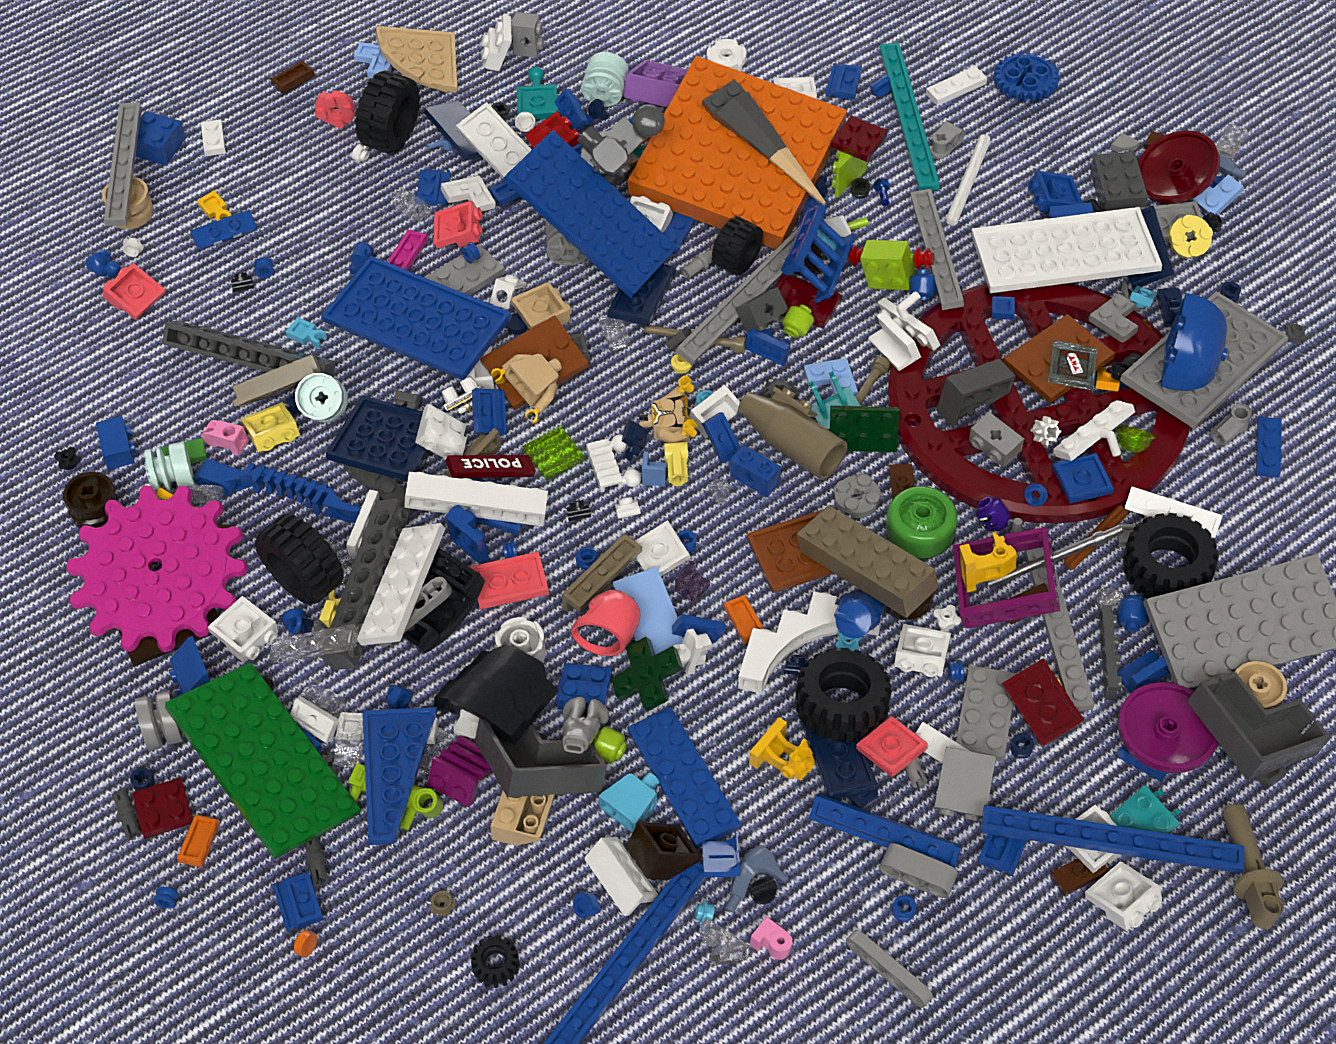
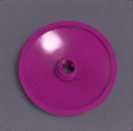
M1160 682L1144 685L1133 691L1126 698L1119 713L1118 731L1128 752L1142 764L1158 771L1183 773L1195 770L1212 757L1218 741L1187 702L1194 691L1178 684Z

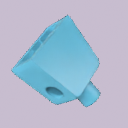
M631 773L627 774L599 795L600 808L633 833L637 823L646 822L657 805V793L653 789L659 784V780L652 773H648L642 780Z

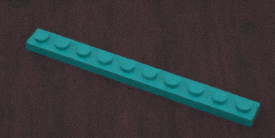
M900 43L880 44V55L885 73L890 78V91L918 191L931 189V191L939 190V179Z

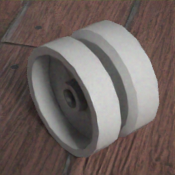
M170 690L156 694L157 709H155L151 698L148 696L135 699L137 718L148 751L162 747L163 739L161 732L164 733L165 739L170 745L183 742L182 731L165 709V703L173 699Z

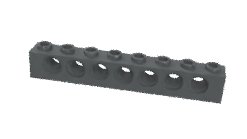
M178 320L167 322L164 327L163 345L267 372L310 355ZM316 356L321 372L333 377L336 361Z
M399 498L376 501L320 656L333 670L357 668L364 645L357 641V637L400 533L405 528L410 514V510L404 508V504Z

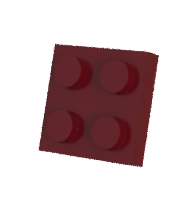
M851 115L831 140L830 147L868 162L886 139L888 130Z
M181 777L132 792L144 839L191 825L193 818Z

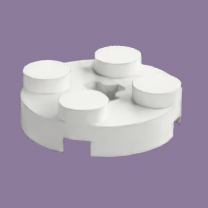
M721 39L716 41L714 46L711 47L710 45L708 47L707 60L741 71L742 66L746 62V49L743 45L742 47L738 45V42L735 40Z

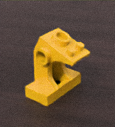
M992 532L994 539L993 551L987 555L979 556L972 553L969 544L959 546L961 576L967 593L976 591L977 583L1003 578L1016 569L1017 553L1011 545H1007L1004 542L1005 538L1003 536L999 537L995 532Z
M779 717L750 751L749 764L758 769L766 761L780 770L786 778H795L801 781L816 763L812 755L813 752L804 738L799 746L791 744L784 738L787 733V722ZM784 752L789 755V761L780 758Z

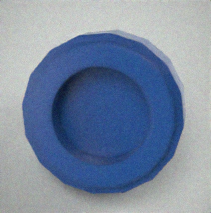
M291 609L281 615L283 626L288 627V631L291 634L298 633L302 622L306 620L305 612L302 609Z
M391 685L388 688V706L392 709H405L411 701V692L403 686Z
M580 892L574 897L573 909L578 917L590 918L600 913L601 907L592 892Z

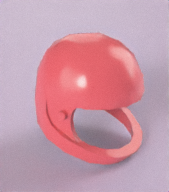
M611 589L595 596L589 602L590 609L585 615L575 621L571 629L572 637L580 646L591 653L601 656H615L622 653L633 638L639 626L641 616L639 606L633 597L620 590ZM593 625L604 628L615 635L618 641L610 647L591 644L579 634L578 627Z

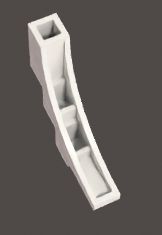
M813 592L807 615L799 611L783 610L777 633L771 632L768 629L753 628L740 669L738 688L762 694L768 678L778 664L790 653L816 639L838 634L839 630L836 626V618L834 617L838 606L837 596H832L825 592ZM881 620L879 625L866 634L879 635Z

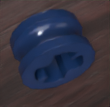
M1225 282L1221 287L1220 294L1236 302L1239 299L1241 287L1235 282Z
M1024 733L1015 735L1010 747L1011 753L1020 759L1028 758L1033 752L1034 741L1029 735ZM1024 743L1026 749H1020V746H1018V744Z
M138 768L130 776V782L135 791L154 786L155 784L153 774L147 768ZM141 777H146L147 781L144 780L145 783L139 784L138 780L141 781Z

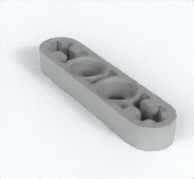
M435 577L421 588L415 606L420 600H426L425 604L419 609H416L414 606L404 633L450 596L452 588L443 577ZM389 642V643H380V644H377V645H378V646H381V647H385V646L390 645L392 642Z
M855 930L846 939L847 945L855 954L915 1005L924 1008L933 998L931 991L920 980L864 933Z

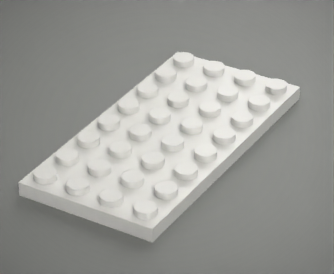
M1139 207L972 228L971 235L990 293L1161 271L1162 269L1161 260Z

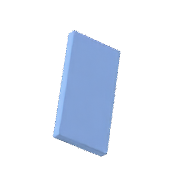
M657 566L612 582L615 590H620L633 597L639 606L641 616L639 626L633 636L635 642L644 637L649 638L655 655L671 646L682 644L684 637L672 634L671 626L678 617Z

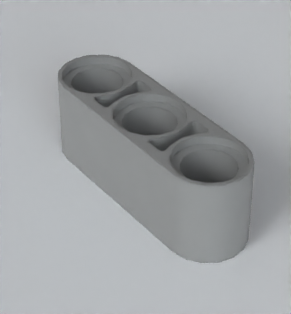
M890 844L879 866V870L883 874L940 898H948L958 876L957 870L952 866L898 844Z

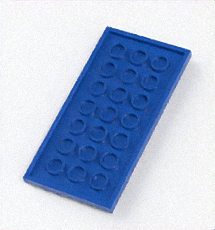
M552 130L505 175L503 180L631 298L672 254L677 246L600 173L596 174L593 170L594 168Z
M373 256L368 258L321 316L323 322L460 380H464L512 319L511 312Z

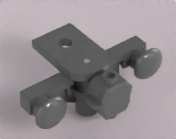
M644 105L634 113L633 125L624 116L608 131L597 132L593 126H590L577 139L583 147L581 157L594 168L593 170L596 174L600 173L615 188L635 168L638 157L633 152L648 137L657 135L663 129L665 119L662 111L656 106Z

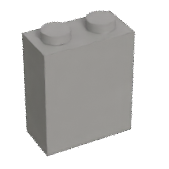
M946 747L934 809H939V814L954 817V813L963 814L965 820L979 822V818H982L984 805L988 804L996 756Z

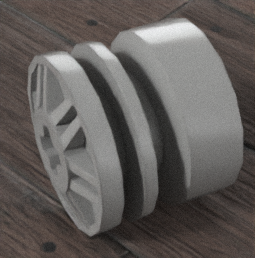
M546 220V250L550 260L565 266L576 265L585 261L587 257Z

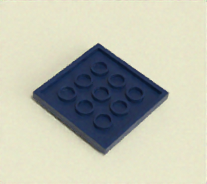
M362 395L327 450L326 460L408 482L409 472H418L430 451L415 443L423 412Z

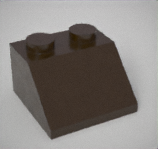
M638 822L626 845L633 859L643 871V874L647 879L669 880L698 863L702 858L680 825Z

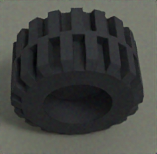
M739 216L731 218L723 226L715 240L712 251L713 263L734 275H742L749 269L759 254L763 241V230L761 227Z

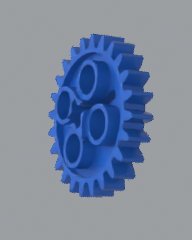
M1019 51V55L1011 53V58L1005 56L1004 60H999V65H996L994 71V84L997 85V90H1002V95L1008 93V99L1015 97V102L1019 101V99H1023V103H1026L1027 100L1034 103V99L1041 102L1042 97L1048 99L1049 94L1053 95L1055 89L1058 88L1059 70L1056 69V64H1051V59L1045 61V55L1038 57L1037 52L1034 55H1030V51L1023 55Z

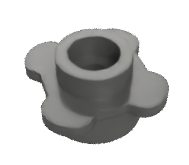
M1291 323L1285 324L1287 329L1285 334L1289 337V342L1299 344L1301 341L1305 342L1308 339L1305 335L1306 329L1299 324L1292 325Z

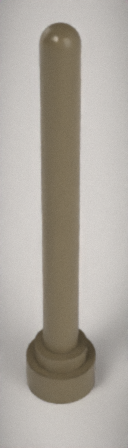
M654 325L644 327L646 333L673 337L681 331ZM737 336L732 339L720 337L713 345L730 347L735 353L744 354L747 337Z
M876 356L871 364L872 372L855 396L859 404L862 403L878 377L886 374L891 367V363L887 358Z

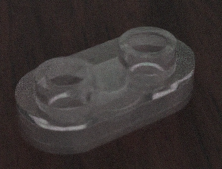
M405 190L398 191L394 196L393 203L397 210L420 222L429 218L431 207L423 199Z
M187 486L193 493L192 505L197 503L207 504L212 500L219 502L224 500V488L220 486Z
M309 685L301 693V697L337 719H340L341 712H347L345 700L341 696L319 685Z

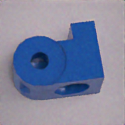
M358 242L350 257L352 262L349 267L350 274L355 275L370 256L375 257L374 250L368 243Z

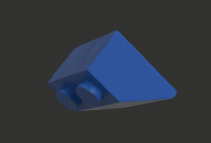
M193 636L189 637L170 658L173 669L168 671L173 684L179 683L180 688L176 689L178 696L210 682Z

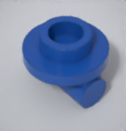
M885 75L870 85L871 93L877 97L887 95L891 90L890 78Z

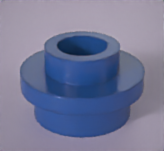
M1033 483L1025 489L1024 497L1028 504L1038 507L1047 501L1048 493L1043 485ZM1034 491L1040 494L1039 498L1034 496Z
M582 548L576 555V564L581 569L587 570L599 558V555L593 548Z

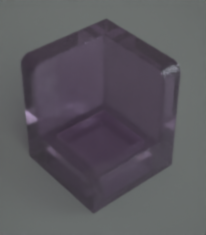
M693 561L675 578V592L692 603H695L710 586L709 580L696 573V563Z

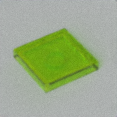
M561 426L522 446L523 452L529 455L532 463L546 481L585 461L584 454Z

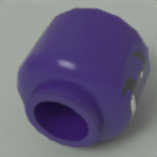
M986 497L977 504L976 518L987 531H1001L1007 527L1010 511L1001 499Z

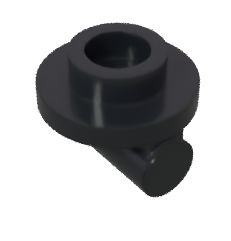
M1210 212L1203 216V220L1212 228L1213 233L1221 231L1223 223L1218 214Z
M246 272L234 274L235 279H231L233 292L254 288L252 275L247 276Z
M584 500L572 501L570 506L566 507L568 521L591 517L589 504L584 503Z
M771 878L769 880L759 879L755 881L751 888H749L753 901L758 904L772 902L777 888L775 880Z

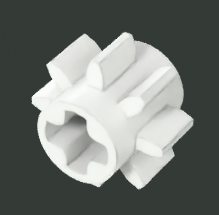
M1043 416V421L1035 420L1033 429H1031L1035 435L1033 440L1041 442V444L1046 446L1049 445V441L1057 442L1059 433H1061L1057 426L1059 422L1051 420L1047 416Z

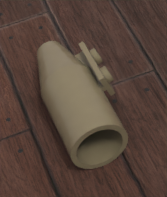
M774 387L773 391L775 394L772 398L753 392L747 393L741 400L738 409L767 444L820 480L828 478L835 472L846 454L847 442L811 418L817 415L816 412L811 410L812 404L804 399H801L799 402L794 398L796 394L786 387L783 390Z

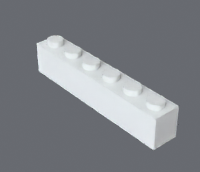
M409 472L404 508L448 513L451 508L460 505L464 510L469 509L477 518L543 526L548 491L539 488L495 484L490 481L480 482L468 478L458 479L446 475L437 476L423 472Z

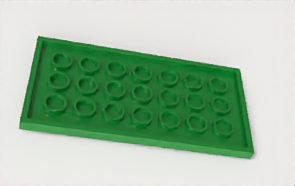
M252 663L246 664L165 703L167 712L274 859L360 814L361 808Z

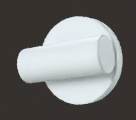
M632 497L619 499V504L615 505L618 519L641 514L638 501L633 500Z

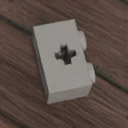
M515 12L511 24L514 55L537 58L539 50H542L544 45V39L541 38L542 23H539V15Z
M988 412L971 428L969 441L976 449L986 453L994 463L1005 467L1022 451L1024 438L992 413Z

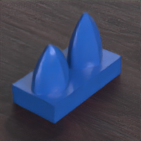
M564 89L554 101L562 117L566 116L572 124L571 130L575 128L579 132L582 127L588 126L593 122V117L582 111V102L574 96L571 89Z
M751 328L747 333L745 349L784 366L788 362L791 345L788 339L778 340L774 338L771 328L762 331Z

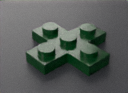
M647 637L627 646L626 650L631 668L611 678L617 699L622 702L639 693L643 708L647 711L669 701L663 680L683 670L677 648L671 646L655 655L651 640Z

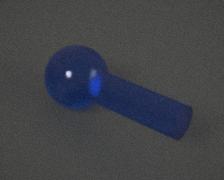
M878 178L874 182V190L879 193L882 206H888L890 202L887 191L890 189V183L886 178Z

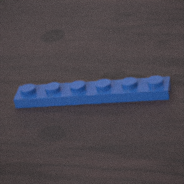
M819 793L815 796L809 816L810 820L887 848L890 844L901 845L948 864L953 868L956 867L962 849L960 844Z

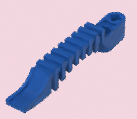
M205 459L193 476V480L198 486L223 496H230L231 493L249 487H254V492L258 494L264 486H266V493L271 494L276 487L277 495L282 496L287 490V498L293 499L296 494L297 502L301 504L305 499L307 508L311 509L312 506L314 507V514L319 515L324 507H328L324 513L325 516L346 522L356 523L362 508L341 501L336 496L334 488H329L328 484L322 483V485H319L318 481L315 480L309 482L305 477L299 479L295 474L289 476L287 472L282 470L278 473L272 467L268 470L262 464L256 468V465L252 462L249 463L246 469L239 470L211 459Z

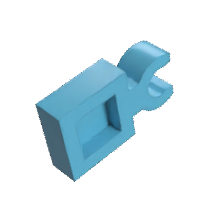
M299 317L285 331L287 338L303 345L310 341L316 348L321 347L319 338L327 339L325 331L317 330L315 324Z

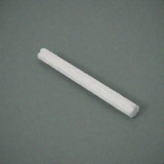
M983 134L979 137L946 217L948 225L955 226L959 220L990 144L989 136Z

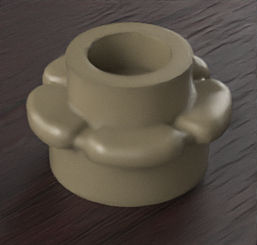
M445 891L435 893L430 900L431 912L439 914V916L449 915L450 911L455 907V900Z

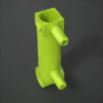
M356 763L348 781L352 785L349 794L355 802H357L361 792L366 793L365 766ZM414 784L400 828L408 831L416 813L422 814L426 818H435L440 815L444 806L441 797L429 788H422ZM432 798V805L424 808L425 801Z

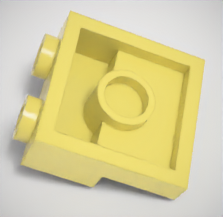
M283 402L241 418L242 424L258 453L269 451L278 444L291 442L295 437L300 436L297 424Z

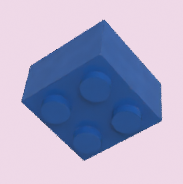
M145 111L140 118L136 157L167 165L186 139L181 121Z

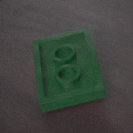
M830 406L829 430L847 442V451L897 452L899 407Z

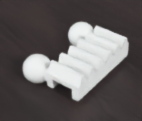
M621 434L614 436L612 441L604 439L586 444V451L600 492H604L605 487L616 484L618 488L623 487L625 484L629 487H636L641 482V474L635 469L627 470L624 476H621V473H619V467L612 450L624 452L627 444L621 441L623 436Z

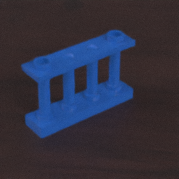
M821 203L806 211L781 269L786 276L793 272H799L818 289L814 299L816 303L824 299L827 300L834 294L835 285L849 251L853 248V242L856 237L852 233L842 238L824 221L823 216L827 208ZM818 228L837 244L835 251L817 235ZM812 243L831 259L829 265L811 251L810 246ZM805 258L825 274L822 281L805 266Z

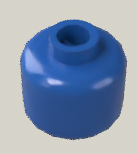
M916 270L917 274L911 275L909 279V294L911 295L916 291L921 297L919 300H932V297L937 294L935 275L930 274V270Z
M1127 595L1125 599L1118 603L1117 622L1125 627L1126 631L1138 632L1139 628H1143L1148 624L1149 616L1143 603L1145 600L1142 596Z

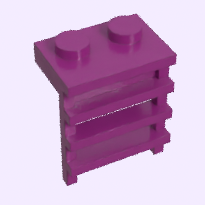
M459 735L455 743L451 742L447 750L443 749L440 756L433 757L427 785L470 807L475 801L478 783L490 774L492 770L476 743L468 740L466 736Z

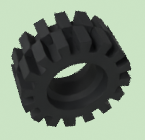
M491 935L487 936L488 941L485 942L484 939H481L479 941L480 946L475 945L473 947L474 952H471V965L474 976L477 977L480 983L484 981L487 987H490L492 983L494 988H499L498 983L502 982L503 986H505L508 979L511 982L515 979L514 974H518L520 962L518 951L513 942L510 944L509 939L506 937L502 940L501 935H496V939L493 940ZM492 954H501L505 957V963L501 968L490 969L485 965L486 958Z

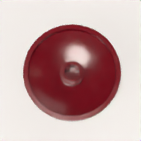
M1189 130L1173 132L1153 142L1143 152L1138 161L1148 198L1161 204H1178L1191 200L1204 192L1215 180L1220 168V155L1214 142L1203 133Z

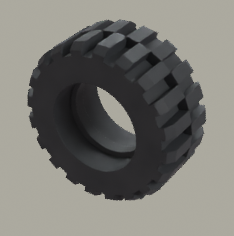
M384 70L373 75V78L368 81V85L364 88L362 97L359 99L355 119V133L363 145L388 154L398 152L400 148L404 147L405 142L409 140L410 134L414 130V124L417 122V114L420 109V90L414 80Z
M1164 513L1156 514L1155 518L1150 516L1143 519V522L1138 523L1130 533L1123 557V571L1127 574L1126 579L1129 584H1134L1133 589L1139 594L1141 592L1145 594L1144 597L1147 599L1209 583L1213 579L1218 564L1219 551L1216 549L1217 543L1214 538H1211L1212 534L1207 528L1203 529L1201 523L1196 520L1195 522L1191 521L1188 516L1183 515V517L1177 516V513H1169V515L1165 516ZM1158 550H1171L1185 557L1190 565L1183 568L1166 567L1157 562L1150 553Z
M283 514L257 535L255 547L257 554L260 556L259 559L264 563L265 568L272 574L276 582L295 599L298 598L300 602L308 605L318 604L342 582L344 570L341 568L342 564L338 560L337 554L331 549L330 544L321 537V534L315 531L308 522H304L302 518L296 517L294 514Z
M833 648L826 650L824 654L820 652L814 655L813 659H808L804 663V667L800 669L795 696V708L799 713L798 717L803 724L806 723L807 729L812 733L814 731L817 732V736L823 739L827 737L832 742L845 740V743H851L853 739L858 738L860 741L882 724L887 717L891 697L890 678L879 662L875 663L873 657L868 654L866 656L862 655V652L859 650L848 651V648H840V650L835 651ZM832 688H846L858 693L862 699L849 703L838 702L829 698L823 692Z

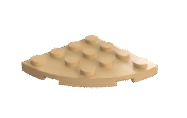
M376 26L378 46L386 60L396 70L426 87L443 92L457 93L455 32Z

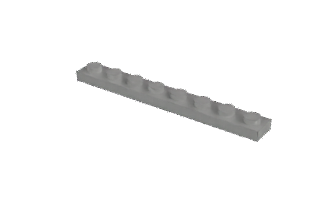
M140 102L120 103L104 216L105 226L127 225L142 110Z
M931 189L910 192L925 250L930 248L931 252L934 253V264L930 266L932 274L935 275V285L942 310L964 307V300Z
M1043 547L1025 550L1027 563L1044 556ZM1046 565L1031 571L1030 575L1033 586L1036 587L1045 583L1049 591ZM1056 573L1060 611L1042 614L1062 687L1078 711L1093 710L1094 701Z

